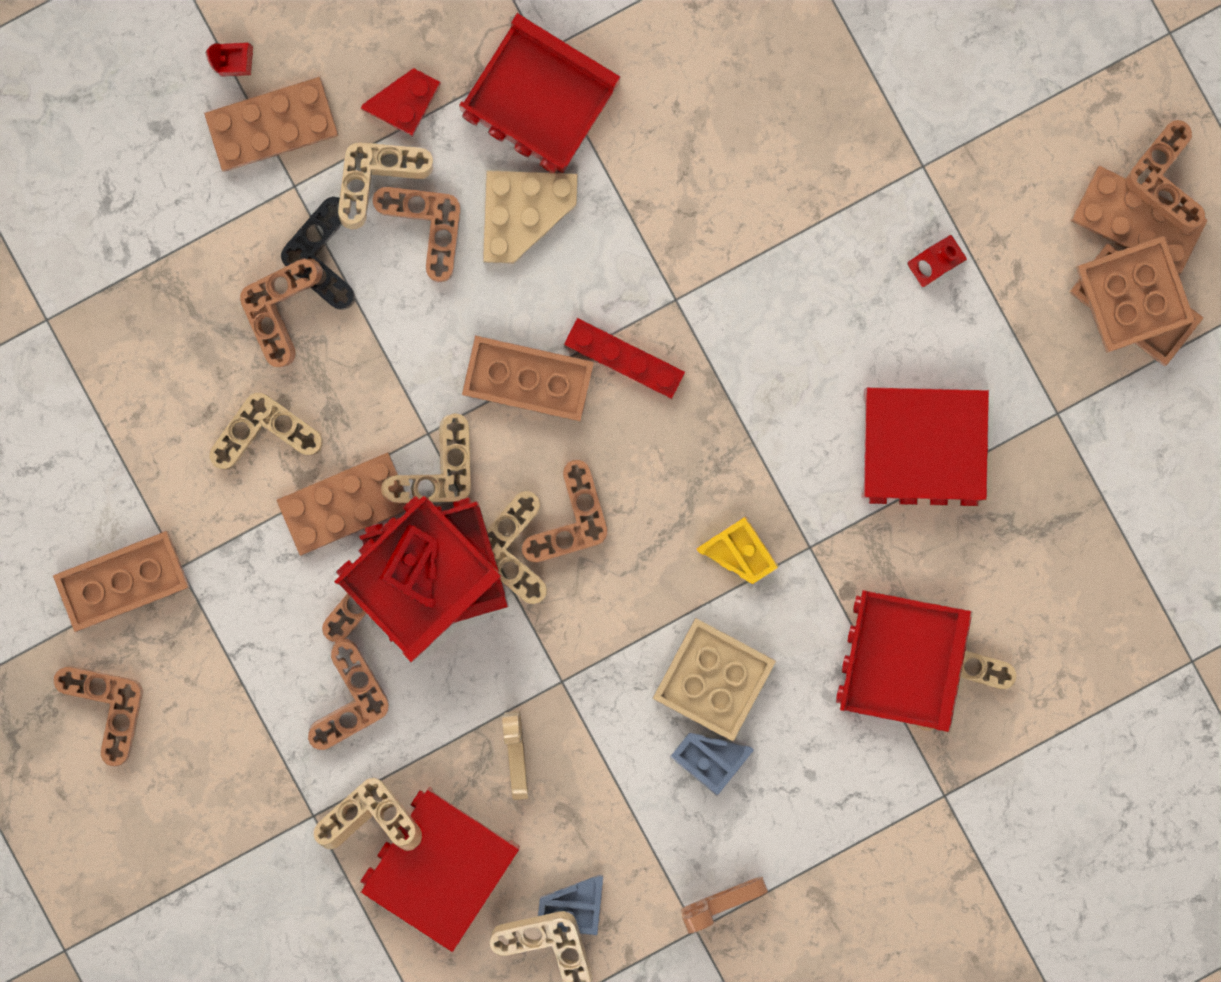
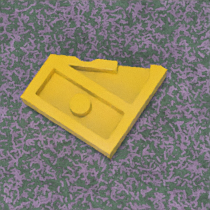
M746 516L696 548L700 554L713 559L722 567L735 572L751 584L756 583L779 567Z

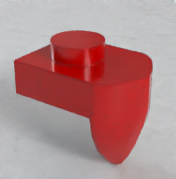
M214 43L206 50L207 61L212 70L222 77L251 75L253 45L250 43Z

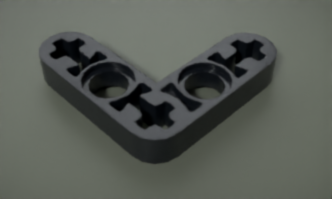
M332 196L322 202L281 251V260L285 266L290 265L289 260L291 257L288 255L289 251L297 252L300 249L302 250L300 253L302 259L312 258L317 261L321 268L325 270L327 277L324 283L310 288L335 309L346 310L355 301L354 290L316 257L317 253L342 226L340 219L335 215L328 221L329 224L333 225L330 230L323 222L317 220L320 215L324 219L330 214L329 205L337 206L339 204L340 198ZM317 225L323 229L324 233L320 241L311 242L308 240L307 230L311 226ZM306 268L303 275L299 274L296 276L299 278H309L312 268ZM333 278L337 280L336 283L332 284L339 291L348 290L346 293L348 301L346 303L339 301L336 304L334 302L336 296L329 289L326 295L322 293V290L331 284Z

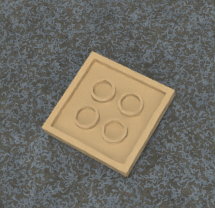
M695 618L658 686L653 699L721 736L734 741L776 660Z

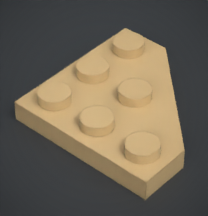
M487 171L483 262L514 264L530 247L548 233L556 223L577 205L578 174Z

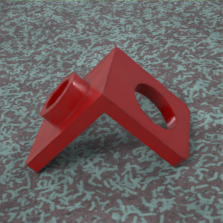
M949 235L908 261L907 265L920 285L926 287L946 272L965 262L967 258L954 237ZM920 261H926L930 265V276L922 274L919 269Z

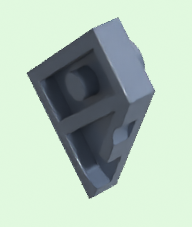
M688 733L669 757L717 796L754 749L749 746H741L719 739Z
M603 875L591 877L541 896L538 916L565 911L575 917L580 934L597 935ZM563 922L558 923L557 928H561L562 932H567L568 927H565Z

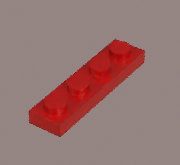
M579 318L576 319L564 343V346L671 400L685 374V371Z

